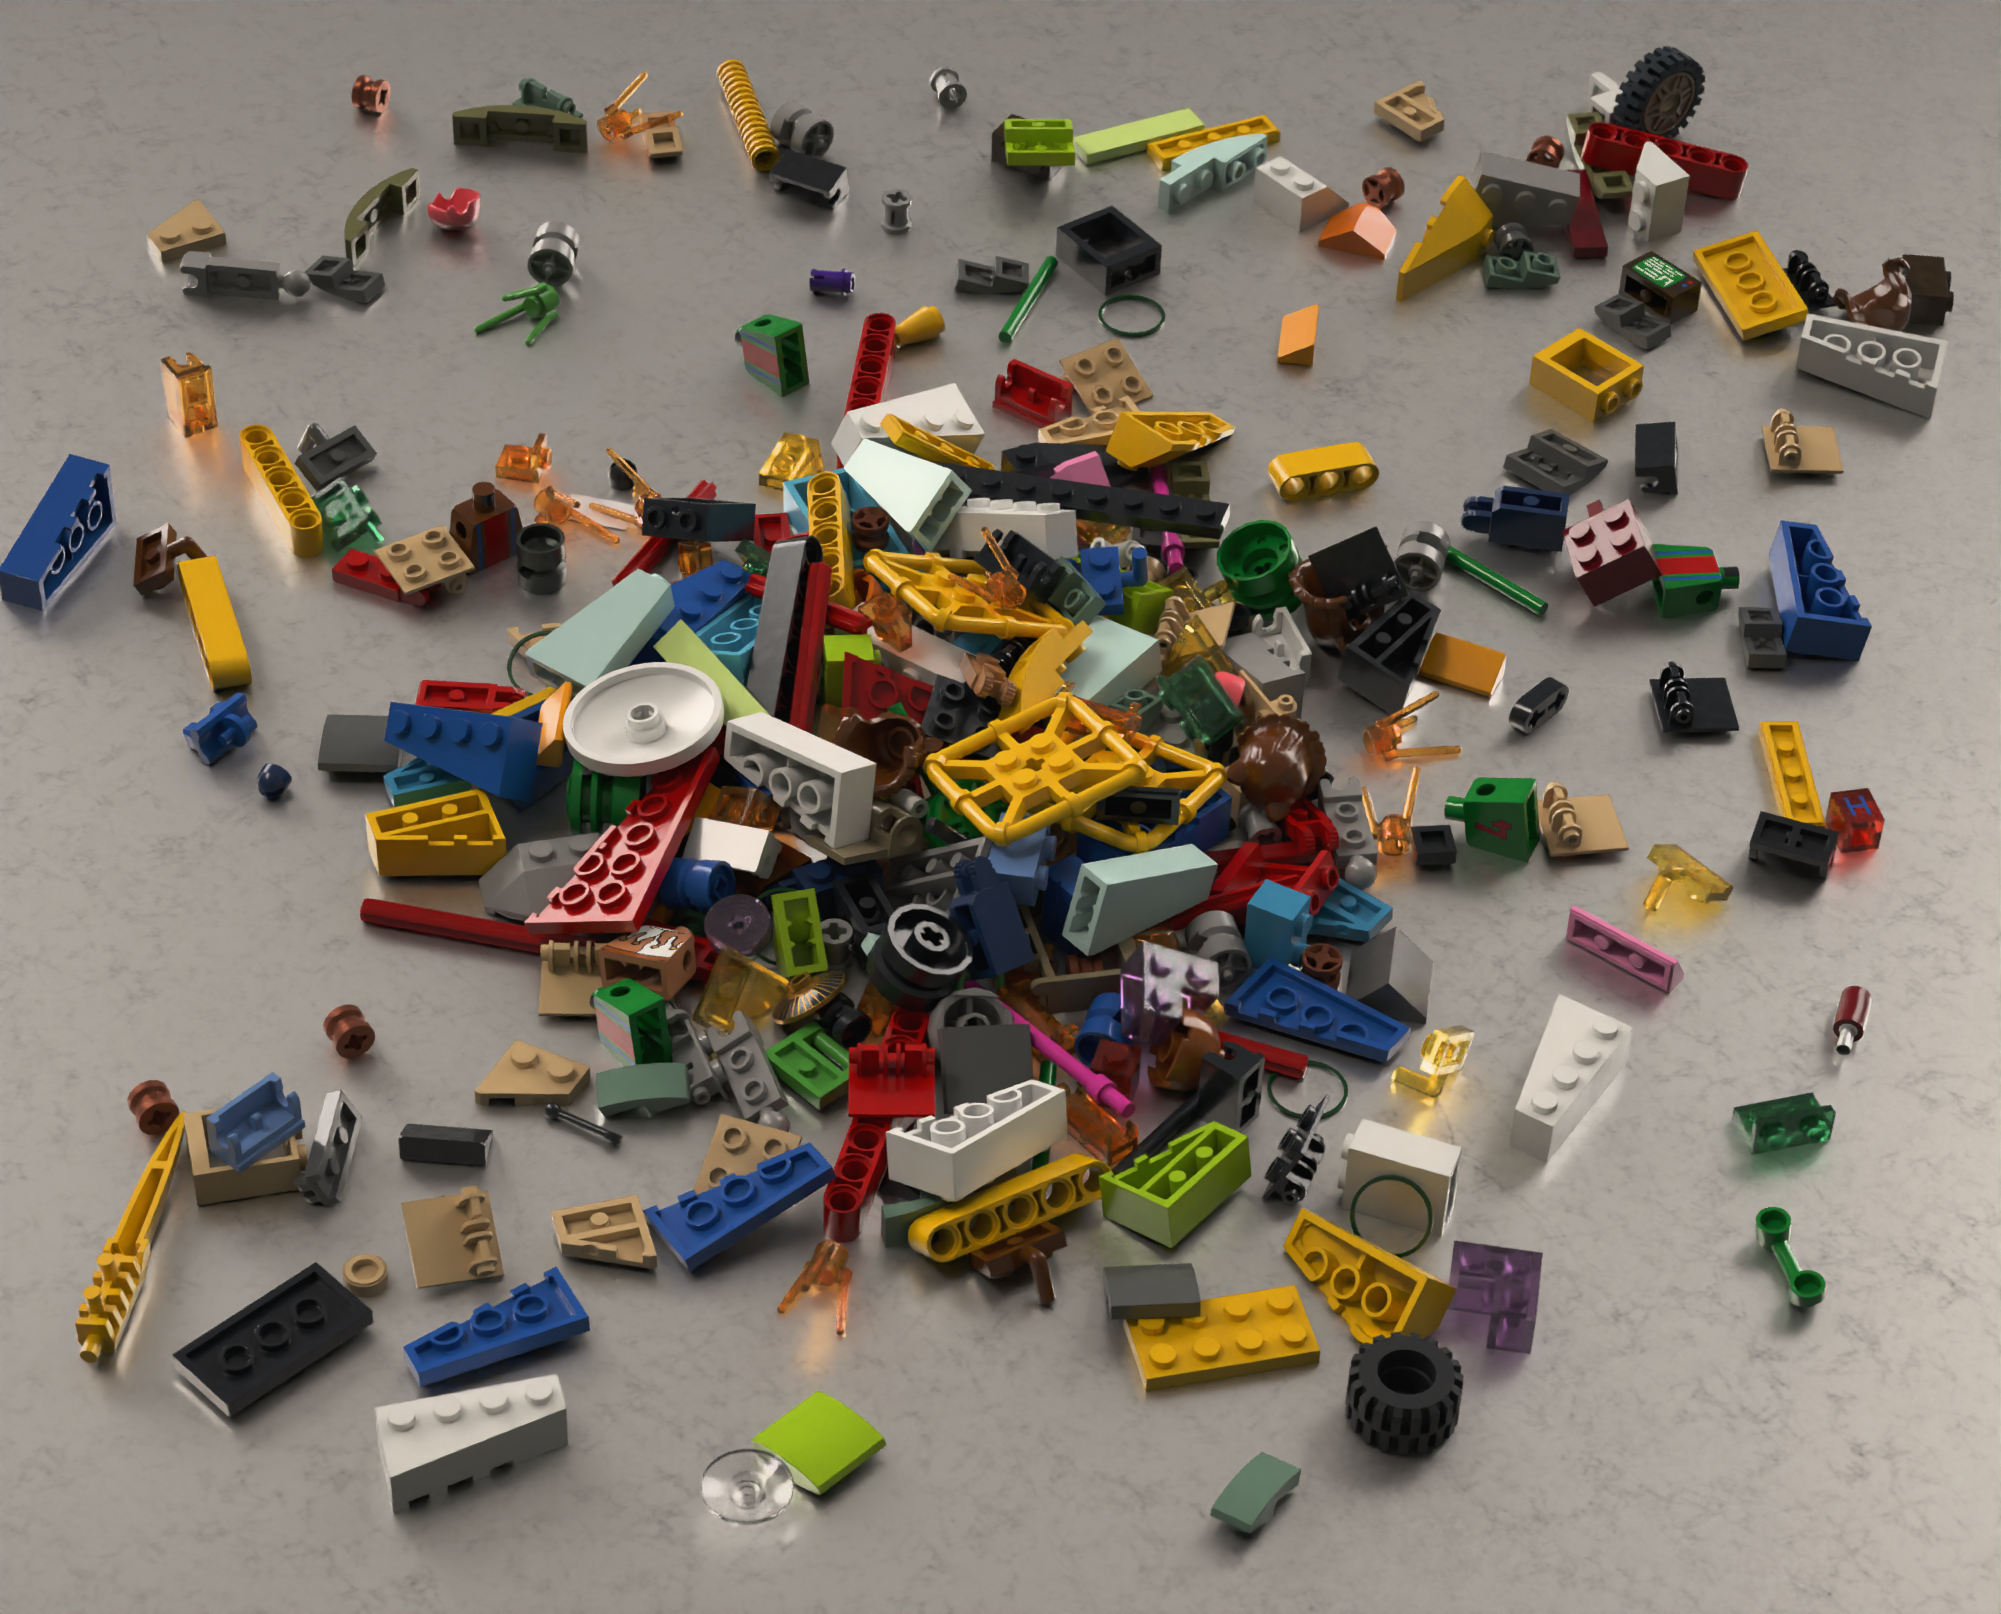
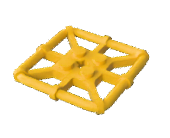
M880 549L870 550L863 558L865 569L891 589V594L898 601L910 605L924 619L933 624L935 630L943 633L946 630L993 634L1000 639L1011 640L1015 636L1040 638L1053 627L1063 636L1074 627L1071 620L1063 617L1047 602L1042 604L1021 596L974 560L946 558L934 552H927L925 555L883 552ZM954 574L967 575V577H956ZM997 581L1012 594L1003 593L992 586Z
M1059 692L1058 696L1038 703L1003 721L996 719L989 722L988 728L937 753L928 755L923 764L924 772L930 781L950 800L951 808L958 815L965 816L986 838L995 842L997 847H1009L1011 842L1023 839L1068 816L1076 818L1083 814V809L1135 783L1144 781L1148 773L1147 763L1139 753L1119 736L1117 727L1110 721H1103L1082 700L1074 697L1071 692ZM1053 714L1044 733L1034 735L1030 740L1019 744L1011 736V734ZM1073 714L1092 734L1066 745L1061 740V737ZM994 742L1003 750L986 761L959 760ZM1108 747L1124 763H1085L1082 759ZM952 779L987 780L989 783L970 792L966 789H961ZM1084 782H1100L1078 794L1068 792V790ZM1004 797L1010 803V806L1002 822L995 824L981 808ZM1051 798L1057 803L1022 820L1027 810Z
M1077 719L1066 726L1061 740L1066 745H1069L1080 735L1085 737L1092 734V732ZM1113 723L1117 727L1121 738L1131 747L1141 750L1139 754L1148 765V773L1144 781L1131 786L1195 790L1186 799H1180L1178 825L1158 824L1146 834L1145 831H1141L1138 822L1116 821L1121 823L1125 832L1123 833L1091 820L1097 814V803L1083 809V814L1076 818L1068 816L1056 823L1060 824L1062 830L1074 834L1079 832L1121 850L1133 852L1134 854L1148 852L1159 846L1181 824H1188L1196 817L1197 810L1226 782L1228 778L1227 772L1222 764L1213 763L1210 760L1169 745L1160 736L1153 734L1149 737ZM1105 749L1092 754L1085 761V763H1124L1114 752L1106 751ZM1158 758H1161L1192 771L1161 773L1154 770L1150 765ZM1084 782L1068 790V792L1078 794L1100 782ZM1004 797L1001 798L1004 803L1010 804ZM1051 798L1027 811L1037 814L1053 806L1054 804L1049 802L1054 800Z

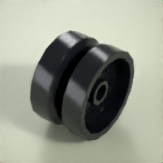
M908 904L897 908L889 917L882 929L881 936L875 941L867 956L866 970L870 982L876 990L894 1005L914 1012H930L934 1010L938 1002L953 993L958 980L963 976L972 961L973 945L969 934L959 921L945 911L926 904Z

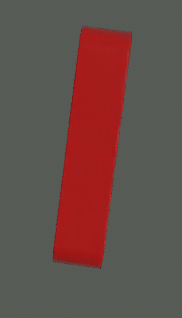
M1594 122L1588 127L1581 158L1591 166L1614 172L1627 171L1628 175L1635 176L1644 144L1651 141L1690 175L1688 190L1723 199H1736L1741 195L1749 164L1740 156L1604 122Z

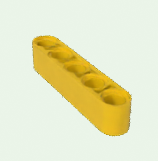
M259 424L245 427L239 434L243 468L290 551L295 556L306 559L320 555L324 550L321 514L273 431L269 427Z
M830 471L822 472L812 477L807 485L809 536L813 535L819 540L823 551V562L832 568L828 601L853 610L855 608L850 504L839 476Z
M216 556L177 562L182 593L212 690L251 684L252 676L249 659Z
M1080 1153L1068 1155L918 1217L910 1225L908 1242L916 1252L935 1261L943 1263L954 1260L1101 1199L1099 1176L1109 1171L1112 1172V1170L1105 1162ZM1089 1169V1177L1087 1181L1083 1183L1084 1174ZM1052 1184V1192L1045 1199L1046 1190ZM1015 1199L1014 1209L1008 1214V1206ZM977 1215L976 1225L972 1230H969L972 1218ZM939 1230L938 1241L935 1245L931 1246L932 1236Z

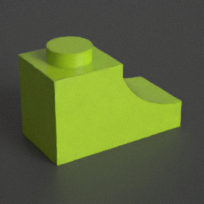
M815 888L772 895L774 913V939L772 940L779 980L793 978L803 972H808L812 975L828 971Z

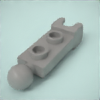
M188 251L184 255L180 266L182 273L189 274L186 286L183 288V293L190 296L208 297L209 293L279 300L282 289L293 297L303 296L310 289V279L304 271L299 269L290 270L286 275H281L280 263L212 257L209 252Z
M1350 777L1349 787L1344 790L1334 789L1328 779H1321L1318 785V808L1332 820V824L1337 828L1339 836L1338 850H1332L1336 867H1346L1345 878L1349 884L1360 890L1366 889L1374 884L1377 871L1374 865H1377L1378 853L1362 801L1363 792L1359 779L1357 777Z
M735 1011L733 1014L735 1027L729 1035H719L715 1027H710L707 1030L711 1046L719 1056L745 1120L790 1133L791 1127L788 1118L778 1112L789 1104L765 1052L761 1035L754 1022L744 1012Z

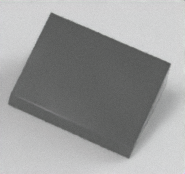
M1394 927L1352 951L1346 995L1394 1020L1426 1024L1433 960L1402 931Z

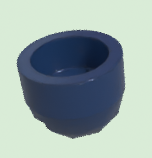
M265 764L257 778L258 790L266 798L282 796L292 782L289 772L276 764Z

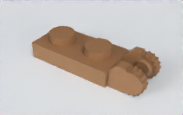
M965 652L959 668L970 689H973L976 696L984 699L987 696L996 698L999 705L1008 708L1014 700L1017 688L1015 682L1007 679L1006 672L999 665L1000 661L986 653L978 652L977 656Z

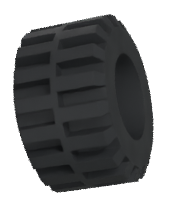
M1391 1332V1337L1388 1338L1383 1335L1374 1337L1373 1344L1365 1342L1359 1348V1354H1354L1349 1368L1345 1413L1347 1419L1351 1420V1428L1355 1433H1363V1441L1369 1445L1375 1442L1379 1444L1378 1449L1388 1452L1389 1449L1398 1450L1397 1454L1407 1455L1409 1450H1415L1417 1454L1427 1452V1446L1439 1447L1443 1444V1438H1450L1454 1432V1426L1458 1422L1464 1383L1463 1374H1460L1461 1365L1459 1361L1452 1359L1453 1353L1447 1347L1439 1348L1438 1341L1432 1338L1427 1340L1421 1339L1420 1334L1411 1333L1410 1336H1402L1401 1332ZM1395 1391L1408 1392V1393H1412V1394H1414V1395L1400 1394V1393H1396Z

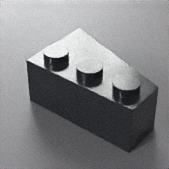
M1412 590L1408 591V596L1399 599L1346 647L1337 676L1338 680L1397 719L1400 718L1441 612V609Z

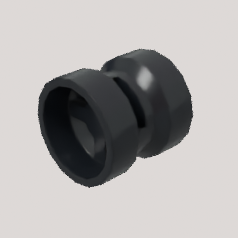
M842 992L814 1014V1021L827 1029V1033H832V1039L846 1050H849V1047H857L858 1043H863L872 1029L871 1018L863 1010L855 1009L854 1002Z

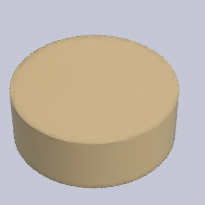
M360 1254L352 1257L343 1267L344 1286L357 1297H372L381 1293L388 1284V1270L385 1261L373 1254Z

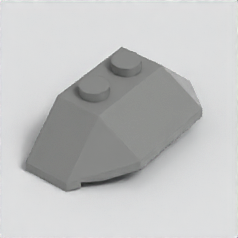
M597 832L517 844L479 879L485 913L494 915L500 913L508 918L526 921L532 913L540 915L549 905L547 896L555 887H565L575 875L573 867L602 835Z
M984 836L891 858L883 875V892L894 911L908 904H926L943 910L950 915L949 908L952 899L960 896L953 872L956 863L966 859L971 861V859L977 856L984 855V857H989L993 841Z

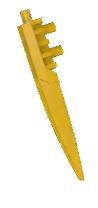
M185 1111L177 1116L151 1157L130 1198L114 1237H108L103 1248V1254L99 1255L96 1260L99 1271H95L93 1274L94 1285L87 1287L83 1291L86 1304L80 1305L78 1310L80 1317L77 1318L75 1326L77 1331L76 1340L82 1346L80 1357L85 1362L94 1363L97 1361L99 1354L116 1351L146 1277L151 1253L150 1246L165 1205L185 1133L183 1114L186 1113Z

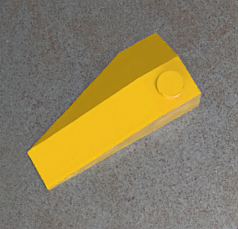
M1458 175L1440 199V205L1444 207L1438 218L1434 216L1429 218L1422 243L1416 241L1402 265L1398 275L1397 301L1403 302L1473 263L1485 249L1489 250L1495 236V230H1492L1493 214L1466 177Z
M1301 1208L1283 1245V1248L1311 1282H1314L1328 1300L1326 1302L1333 1311L1339 1313L1350 1326L1348 1330L1356 1340L1363 1344L1365 1342L1373 1344V1338L1379 1335H1383L1386 1338L1391 1337V1332H1401L1402 1336H1410L1411 1333L1420 1334L1421 1339H1424L1438 1329L1457 1288L1305 1208Z

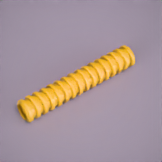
M735 59L727 60L719 66L717 77L753 168L762 172L769 171L779 161V151L744 64Z

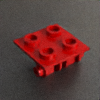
M858 1043L857 1047H849L848 1117L925 1118L931 1115L935 1117V1048L926 1047V1043H922V1045H905V1053H901V1043H896V1053H888V1043H883V1053H879V1044Z

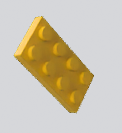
M1758 230L1693 250L1695 264L1743 341L1806 321L1807 306Z
M1295 1285L1200 1300V1316L1123 1319V1327L1145 1391L1319 1363L1320 1348Z

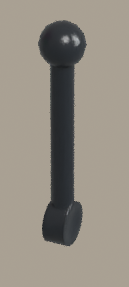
M551 1102L545 1107L544 1112L549 1119L560 1118L617 1144H620L623 1136L563 1111L560 1105L555 1102Z

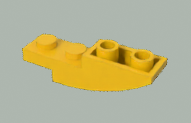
M1083 620L1063 636L1054 627L1033 642L1020 656L1008 680L1016 684L1017 689L1014 700L1008 708L1002 706L998 716L1000 721L1047 699L1056 697L1054 693L1065 683L1060 677V674L1067 669L1063 661L1066 660L1069 664L1086 649L1082 642L1093 632ZM1029 725L1019 730L1018 732L1022 734L1026 730H1028L1032 725Z

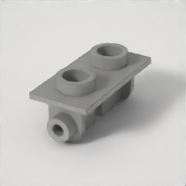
M689 1019L684 1020L689 1032L684 1035L674 1036L670 1044L674 1063H685L688 1067L690 1100L695 1101L697 1104H705L711 1099L712 1095L718 1092L721 1093L726 1101L730 1100L723 1084L728 1081V1078L720 1061L717 1058L713 1060L711 1057L714 1050L708 1039L707 1032L705 1030L697 1032Z

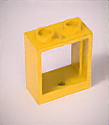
M1578 328L1533 355L1529 384L1594 423L1605 415L1611 414L1629 400L1635 399L1640 394L1643 388L1644 365L1583 329ZM1584 365L1608 380L1595 386L1572 371Z

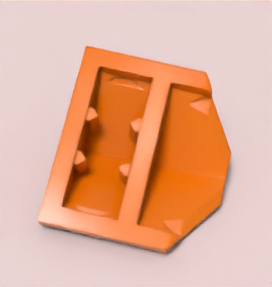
M1358 203L1330 216L1318 241V246L1384 260L1395 238L1396 229L1378 207L1370 203Z

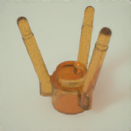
M644 71L613 104L604 109L605 116L597 120V128L602 137L612 143L620 137L626 140L634 134L645 131V129H651L681 118L684 113L677 111L631 127L632 120L641 114V109L638 108L627 113L623 109L618 110V108L646 79L648 74Z
M607 448V455L635 483L633 489L640 496L634 507L637 516L594 502L589 504V508L634 524L642 530L644 498H661V495L653 490L612 448Z
M548 486L540 491L534 499V510L538 513L534 519L536 523L563 524L571 516L615 544L620 542L619 537L575 510L574 508H580L581 506L579 501L558 492L552 486Z
M983 527L981 533L1003 568V572L991 574L986 569L983 570V575L988 579L987 589H983L954 573L949 574L948 579L980 596L988 604L996 602L1003 610L1012 611L1018 608L1025 600L1026 589L1017 580L1019 573L1010 565L989 529Z
M1434 691L1392 715L1376 720V724L1362 729V741L1367 753L1371 757L1383 755L1386 762L1400 757L1460 753L1462 748L1460 746H1435L1397 749V745L1402 743L1400 729L1416 722L1418 719L1416 715L1404 717L1437 699L1440 696L1438 691Z
M1419 766L1413 767L1403 815L1389 814L1383 818L1381 823L1377 822L1368 789L1364 786L1361 787L1363 792L1362 801L1373 839L1378 840V850L1387 856H1401L1409 851L1411 817L1421 771Z
M824 1240L818 1243L811 1260L805 1263L802 1273L777 1307V1312L784 1314L800 1291L808 1292L814 1283L822 1287H829L834 1283H838L836 1334L838 1336L843 1335L846 1322L848 1285L853 1275L852 1271L846 1268L849 1260L847 1249L839 1242L833 1240Z

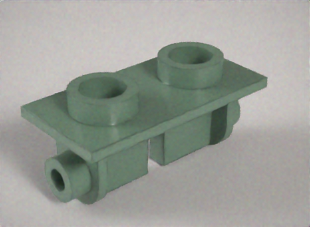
M533 78L520 81L519 90L521 91V98L514 101L512 105L548 108L579 118L583 117L582 113L576 111V105L570 97L564 96L552 89L547 92V87L538 83Z

